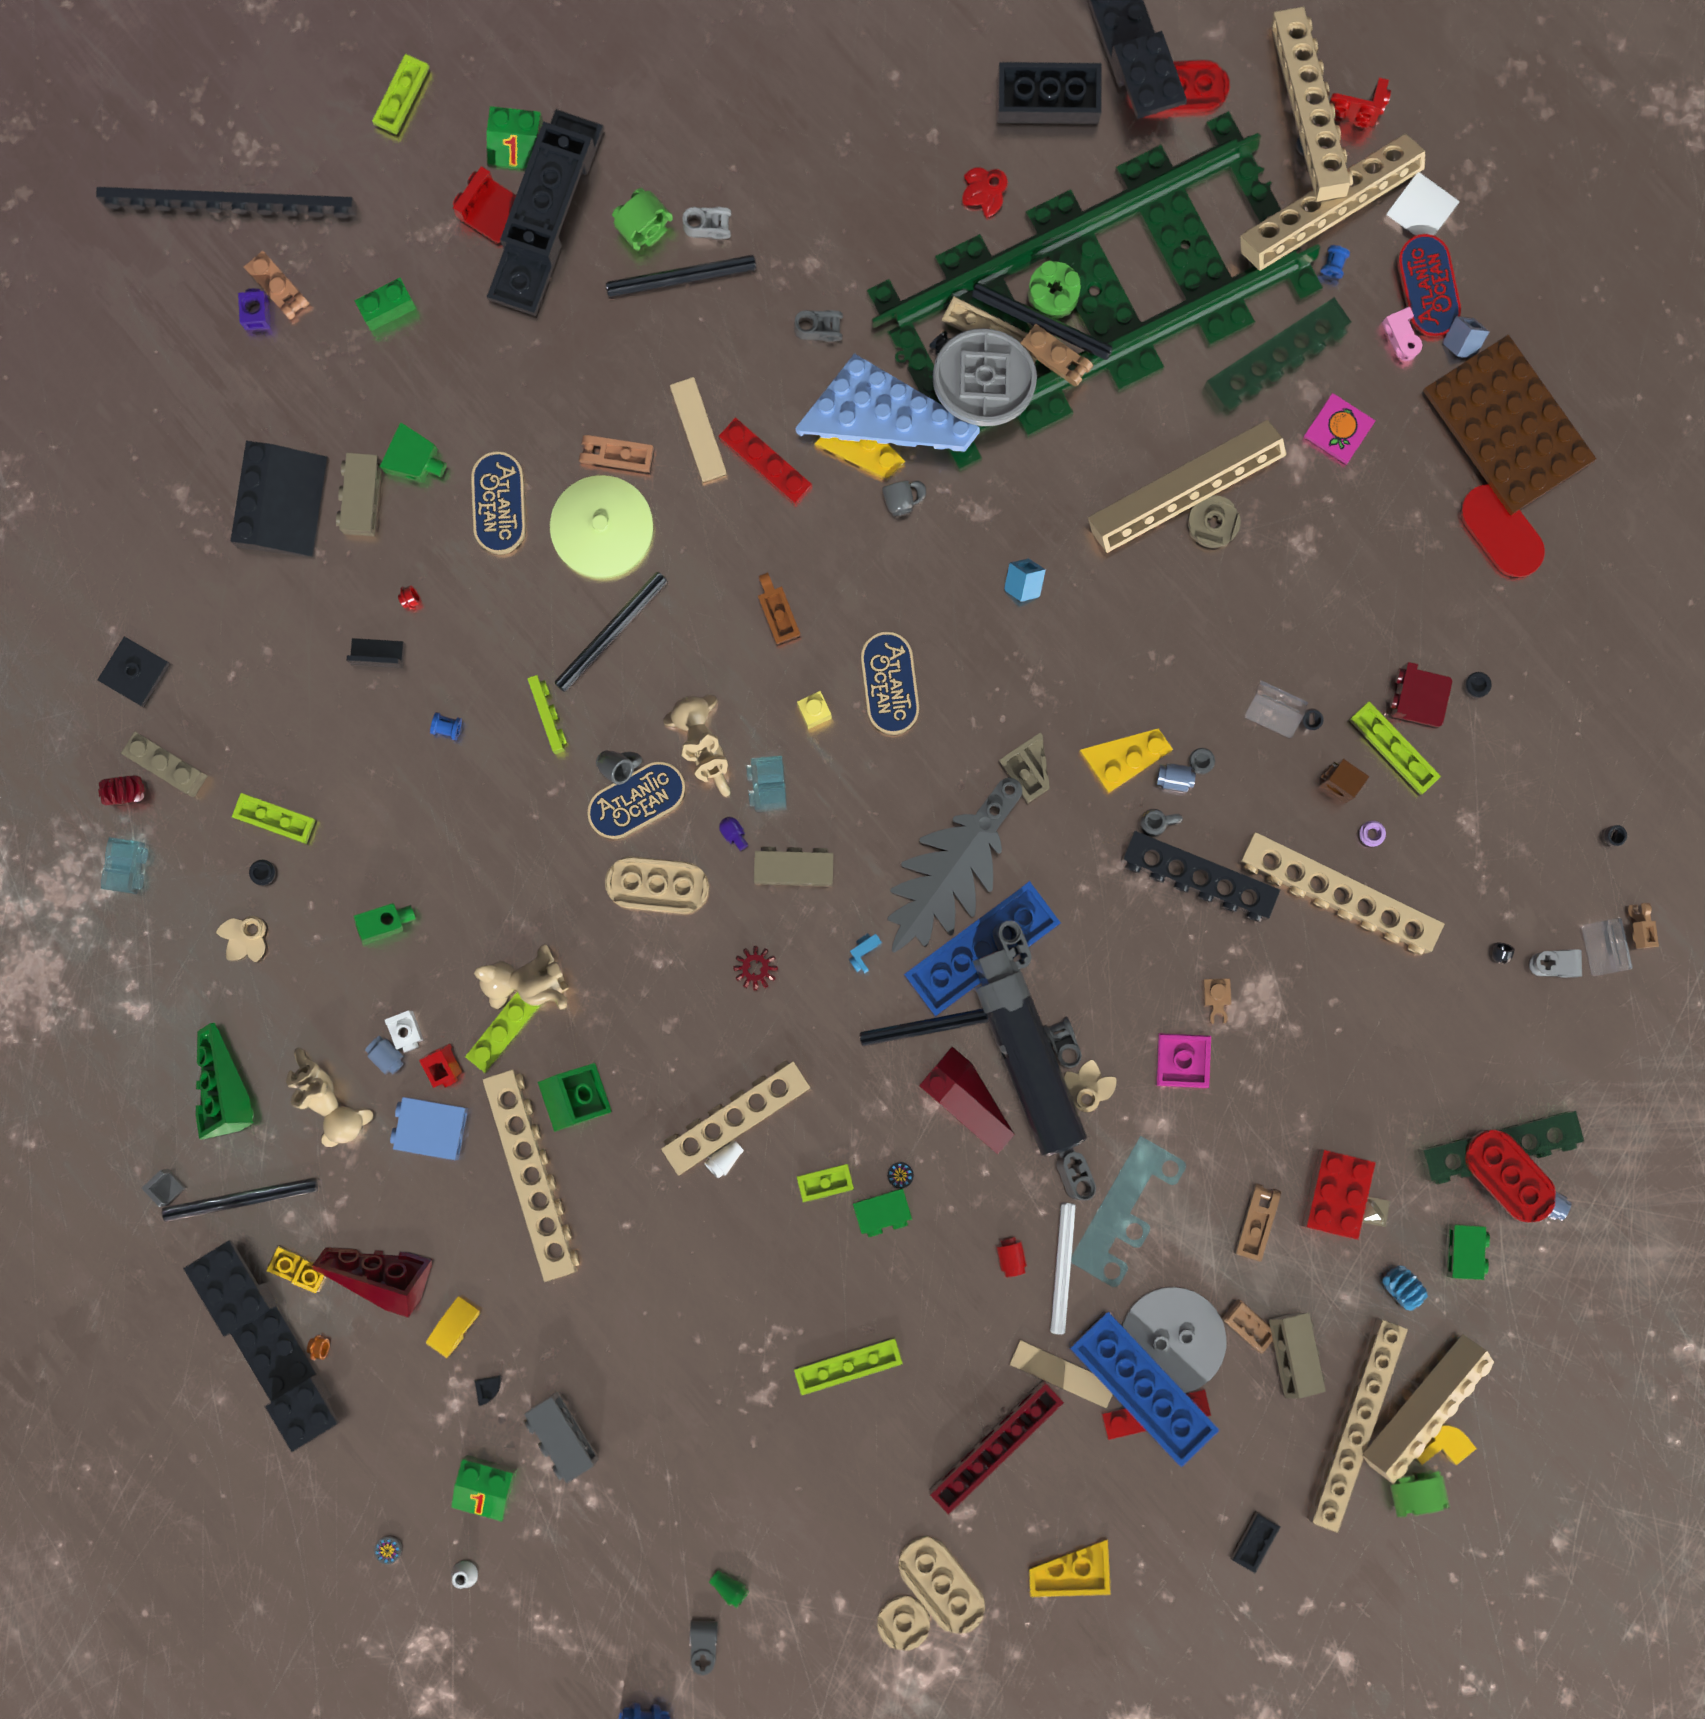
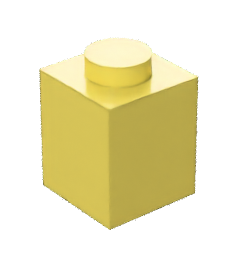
M821 691L797 701L798 709L808 729L832 719L831 712Z

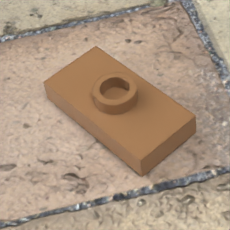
M1239 1299L1222 1318L1228 1326L1261 1354L1273 1341L1270 1326Z

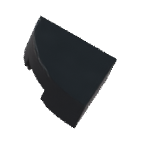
M502 1375L474 1380L478 1406L487 1404L498 1394L502 1383Z

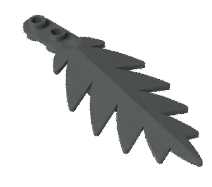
M1005 778L1001 780L976 815L962 814L952 818L953 822L963 826L939 830L919 839L920 843L945 851L923 854L901 863V866L929 876L908 880L890 890L893 894L914 900L899 908L887 918L888 921L901 925L893 942V953L907 945L915 936L923 947H927L932 933L934 915L947 933L953 935L955 927V900L953 893L971 917L975 916L976 894L972 870L986 890L991 892L993 889V862L990 846L998 854L1002 852L997 829L1021 798L1022 786L1016 779ZM1011 786L1014 789V793L1011 795L1007 794L1005 788ZM997 807L999 814L992 815L989 809Z

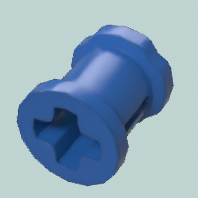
M1330 245L1327 249L1329 253L1327 261L1322 266L1321 273L1331 278L1340 279L1343 277L1344 272L1342 269L1346 258L1350 256V251L1341 246Z
M435 712L430 727V734L435 735L439 733L450 736L452 740L456 741L461 730L462 718L452 719L441 716L439 712Z

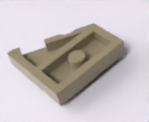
M1041 732L999 760L1008 776L1016 779L1021 784L1022 796L1027 804L1050 789L1043 735Z

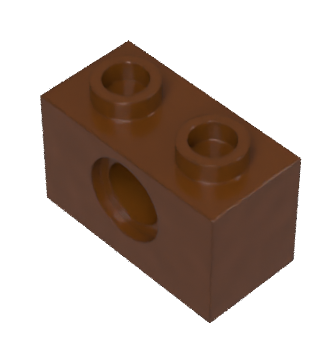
M1343 758L1338 763L1333 762L1331 765H1328L1321 775V778L1324 780L1320 786L1342 802L1347 803L1357 796L1370 776Z

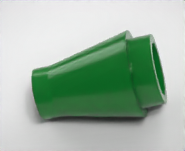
M720 1570L709 1581L729 1606L733 1605L736 1609L750 1592L745 1588L746 1584L722 1573Z

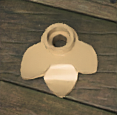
M248 916L243 920L232 918L224 922L216 931V934L229 940L226 949L227 960H240L248 955L252 961L257 962L265 952L266 945L263 936L266 932V926L259 917ZM255 924L257 926V932L251 934L249 932V927Z
M1093 1060L1086 1062L1078 1074L1066 1072L1064 1076L1069 1092L1073 1096L1074 1105L1082 1112L1095 1110L1100 1101L1107 1100L1112 1096L1116 1087V1078H1101L1100 1070ZM1084 1094L1090 1095L1091 1102L1089 1104L1082 1102L1081 1098Z

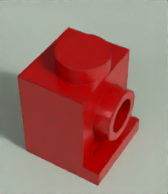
M450 1043L428 1053L419 1060L433 1088L443 1084L444 1088L458 1081L457 1076L462 1073L451 1051L452 1046Z

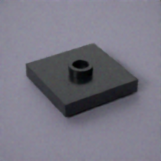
M124 636L97 681L144 707L170 663Z

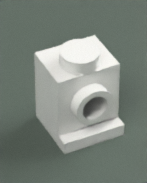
M408 1010L384 1020L397 1050L403 1049L404 1053L419 1047L418 1042L424 1040L413 1011ZM403 1027L408 1030L406 1037H401L399 1033Z

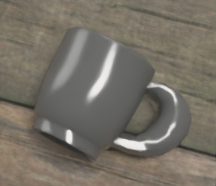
M908 480L882 487L886 505L890 513L893 514V517L912 512L913 505L923 501L926 496V487L921 481L909 483ZM911 487H915L917 490V497L914 501Z
M605 750L596 759V766L600 773L617 785L627 782L632 776L634 768L642 763L641 755L635 752L618 753Z
M1149 809L1140 815L1138 829L1142 834L1156 838L1165 831L1167 825L1180 824L1183 821V816L1180 814L1166 816L1158 809Z

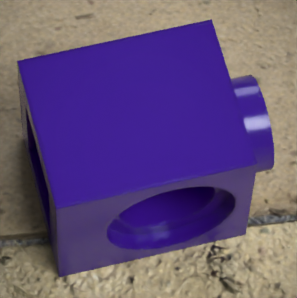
M250 288L246 292L238 293L239 319L245 330L271 328L270 305L266 293L257 288ZM253 304H260L256 312H249V308Z

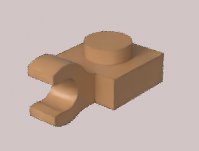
M1641 903V913L1638 911V905H1629V914L1636 920L1633 923L1634 930L1632 932L1636 949L1659 947L1656 921H1651L1652 908L1650 903Z

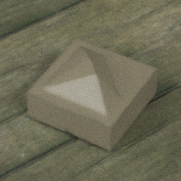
M1368 1197L1363 1223L1386 1227L1390 1201Z

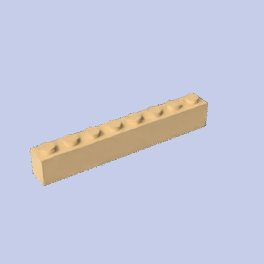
M1268 420L1252 427L1088 517L1092 534L1106 553L1114 550L1286 456L1282 436Z

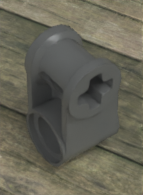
M835 310L801 311L795 317L794 332L797 337L803 340L840 341L843 337L840 333V319L843 318V313ZM809 321L812 324V328L804 330L799 326V323Z
M1063 1017V1021L1051 1026L1044 1025V1031L1059 1065L1066 1069L1077 1066L1081 1061L1082 1055L1068 1017ZM1060 1030H1065V1031L1060 1032V1033H1058V1034H1055V1035L1053 1034V1033L1058 1032V1031H1060ZM1066 1049L1073 1050L1076 1054L1075 1062L1066 1063L1062 1059V1052Z
M717 1621L690 1622L691 1668L698 1675H707L714 1668L718 1634ZM701 1655H706V1660H710V1662H707L706 1667H701V1662H696V1660L700 1659Z

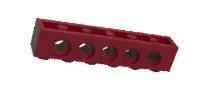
M1043 1380L929 1490L930 1496L949 1515L1064 1404L1063 1400Z

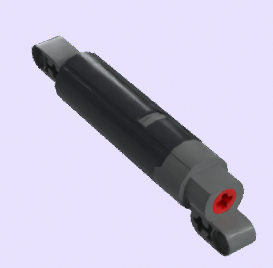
M1005 921L996 925L992 933L998 951L973 961L982 984L975 988L996 1043L1002 1053L1004 1063L1041 1155L1046 1157L1059 1153L1056 1163L1057 1169L1068 1195L1075 1200H1089L1096 1192V1185L1086 1159L1082 1154L1075 1152L1073 1148L1086 1141L1087 1135L1021 971L1022 968L1030 964L1031 952L1019 924L1014 921ZM1004 927H1008L1012 931L1010 940H1006L1002 935ZM1014 943L1017 944V946H1014V947L1009 948V949H1008V947H1007V945H1011V944H1014ZM1016 954H1020L1021 959L1014 962L1013 957ZM1070 1159L1075 1160V1164L1072 1165V1168H1068L1067 1165L1071 1162ZM1080 1181L1084 1182L1086 1190L1082 1195H1079L1076 1189Z

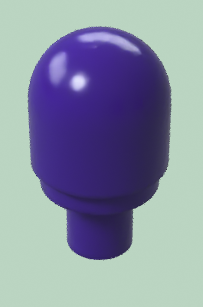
M734 817L722 819L719 824V830L726 841H729L730 844L735 843L740 851L745 849L748 843L743 838L745 832L738 820Z

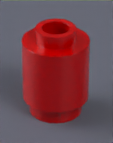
M1016 1237L1001 1239V1244L997 1245L996 1249L1001 1271H1004L1005 1277L1025 1274L1027 1263L1022 1241L1016 1240Z

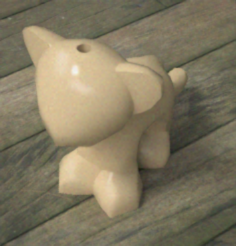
M693 695L682 697L675 703L672 711L665 715L663 722L667 726L678 727L688 731L687 741L682 746L681 755L688 761H695L697 766L694 774L698 779L708 782V778L713 777L720 793L727 797L731 791L722 772L724 774L727 772L728 761L724 757L721 746L718 744V737L713 735L704 725L708 713L717 703V698L714 695H707L702 698Z
M546 943L537 950V958L517 970L510 964L500 961L476 968L474 972L475 976L479 979L483 993L489 997L490 1006L496 1010L502 1008L507 1003L509 995L514 990H517L521 999L529 1005H541L552 1000L557 1003L560 1009L567 1007V999L562 992L568 990L569 987Z
M296 1048L294 1056L300 1068L295 1073L291 1070L289 1071L286 1083L291 1088L299 1087L301 1091L296 1089L291 1097V1105L299 1109H306L308 1107L324 1116V1132L321 1136V1142L326 1147H333L338 1143H347L354 1140L360 1133L362 1126L372 1120L373 1112L366 1108L353 1110L348 1107H340L334 1095L333 1083L328 1074L317 1063L307 1059L302 1048Z

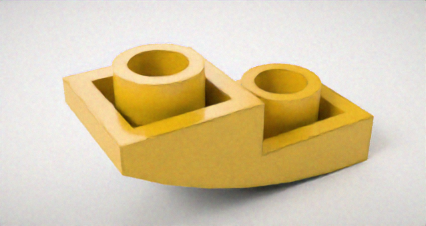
M278 1245L266 1268L267 1272L289 1280L292 1284L313 1293L317 1292L324 1275L312 1269L313 1261Z
M458 1296L427 1339L426 1344L445 1358H448L462 1341L463 1334L479 1316V1310Z

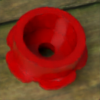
M411 585L406 588H400L398 599L405 609H416V606L421 603L416 589Z

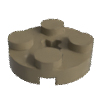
M1212 495L1194 505L1188 517L1190 536L1199 544L1209 548L1226 546L1237 535L1241 523L1240 515L1234 504L1229 499L1218 495ZM1213 515L1218 516L1217 521L1221 522V526L1210 527L1207 518L1212 519Z

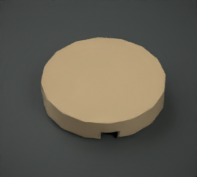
M908 1595L889 1599L881 1607L877 1617L878 1631L882 1640L894 1649L912 1650L920 1646L929 1633L930 1616L926 1608L918 1599Z

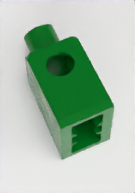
M400 422L380 464V468L387 474L424 482L429 472L442 477L447 463L436 459L438 454L436 445Z
M394 903L353 916L363 946L403 931L402 924L416 920L411 905L396 910ZM386 917H390L393 920L392 924L384 925L381 921Z

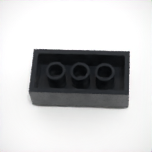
M999 62L997 123L1099 124L1101 117L1102 63Z

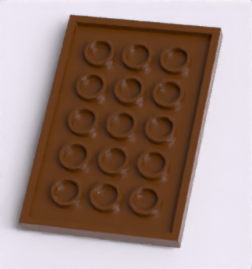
M1509 334L1434 381L1423 390L1510 516L1597 460Z

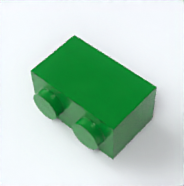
M400 277L354 300L371 331L416 309Z
M903 1188L853 1203L861 1234L867 1233L868 1237L882 1234V1228L892 1226L893 1230L908 1226L907 1221L912 1220Z
M1449 1224L1447 1277L1484 1280V1275L1488 1274L1489 1261L1488 1258H1485V1250L1490 1244V1234L1486 1232L1485 1226Z

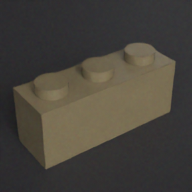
M346 453V460H342L341 475L344 476V484L339 487V501H342L341 511H337L336 525L340 526L339 529L343 534L375 536L381 474L380 464L382 462L378 455Z
M137 732L133 733L121 752L122 755L192 797H195L208 777L205 773Z
M761 847V851H755L754 883L765 885L833 886V853H828L827 848H813V852H802V848L787 847V852H777L776 847Z
M1292 1313L1269 1319L1285 1398L1300 1399L1326 1392L1324 1385L1325 1377L1321 1371L1319 1349L1315 1342L1314 1325L1310 1318V1313Z

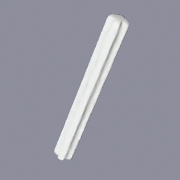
M1062 1203L1060 1210L1051 1332L1053 1334H1064L1066 1327L1075 1204Z

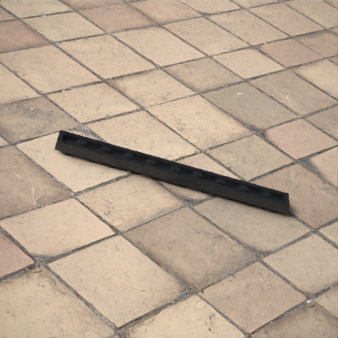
M116 187L96 188L97 199L102 205L111 209H118L120 206H129L136 210H144L145 207H155L161 211L180 208L187 212H194L196 209H206V211L212 213L231 210L237 214L257 211V213L262 215L282 212L288 216L308 213V215L313 217L333 214L338 218L356 215L357 205L353 197Z

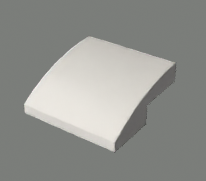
M1418 172L1386 215L1415 236L1421 234L1435 235L1460 201Z

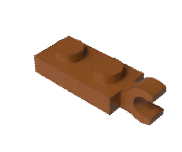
M769 573L758 576L764 591L763 594L758 595V599L776 645L801 636L783 588L774 589Z

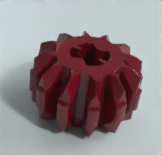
M137 775L108 778L99 782L98 793L99 797H101V803L104 805L139 802L144 799V784H142L141 777Z
M758 946L753 947L754 955H750L747 948L743 949L747 958L743 959L741 956H737L736 960L743 964L742 966H733L734 971H743V973L736 976V980L740 981L746 977L747 979L743 984L744 988H747L750 982L753 981L754 991L758 990L759 981H761L764 988H767L768 984L764 979L767 977L774 981L776 978L769 974V971L778 970V966L768 965L776 959L775 956L765 959L768 954V949L764 948L761 955H758ZM756 961V964L761 962L763 965L760 968L761 973L759 975H755L754 972L753 974L749 973V970L752 968L751 963Z

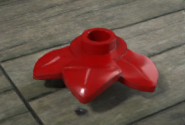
M981 167L972 168L964 174L966 181L970 185L963 192L962 203L967 206L982 205L985 216L991 217L1003 204L1002 193L1008 186V178L999 169L987 171ZM994 177L999 178L997 186H991V180Z

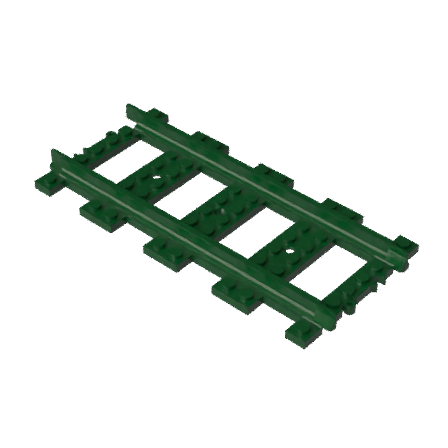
M1225 112L1207 121L1205 125L1215 146L1175 166L1169 160L1162 144L1116 166L1115 170L1126 190L1082 211L1071 189L1025 212L1035 235L993 256L981 234L935 256V261L945 278L944 280L902 301L890 279L867 289V295L878 314L872 318L871 324L875 328L896 318L899 326L887 332L895 349L901 350L895 354V363L903 366L908 362L907 372L916 390L941 404L933 385L934 364L914 325L946 310L955 296L1029 333L1030 328L1026 322L972 296L974 287L977 283H981L1014 299L1005 282L1006 279L1047 259L1052 262L1066 263L1078 273L1081 289L1077 305L1074 309L1087 334L1113 347L1108 360H1104L1085 350L1078 353V355L1087 358L1093 364L1091 370L1083 374L1081 382L1107 370L1117 391L1120 392L1164 370V365L1154 346L1197 325L1208 347L1254 325L1255 320L1245 301L1286 280L1289 282L1299 302L1322 291L1323 287L1310 264L1319 256V244L1297 254L1301 250L1299 246L1261 271L1253 266L1231 277L1186 190L1229 170L1257 224L1262 223L1269 216L1281 211L1282 209L1270 189L1272 182L1262 183L1258 179V176L1263 174L1265 169L1258 166L1252 153L1259 147L1260 133L1243 138L1230 112ZM1138 214L1184 299L1183 302L1143 322L1140 321L1095 236ZM1188 240L1190 247L1188 249L1182 248L1181 241ZM1090 288H1098L1099 294L1092 295L1089 291ZM1038 360L1035 362L1037 381L1034 395L1027 408L1017 416L1027 437L1072 416L1074 413L1063 391L1073 387V385ZM1071 363L1068 369L1074 371L1077 366ZM978 426V427H979V430H980V433H981V432H983V431H985V430H987V429H989V428H991V427H993V426ZM974 441L965 452L953 451L947 448L958 471L982 460V456Z

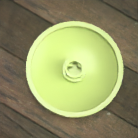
M597 475L575 482L561 494L552 510L550 534L558 555L571 569L591 578H613L630 571L644 558L653 538V518L648 503L634 486L617 477Z

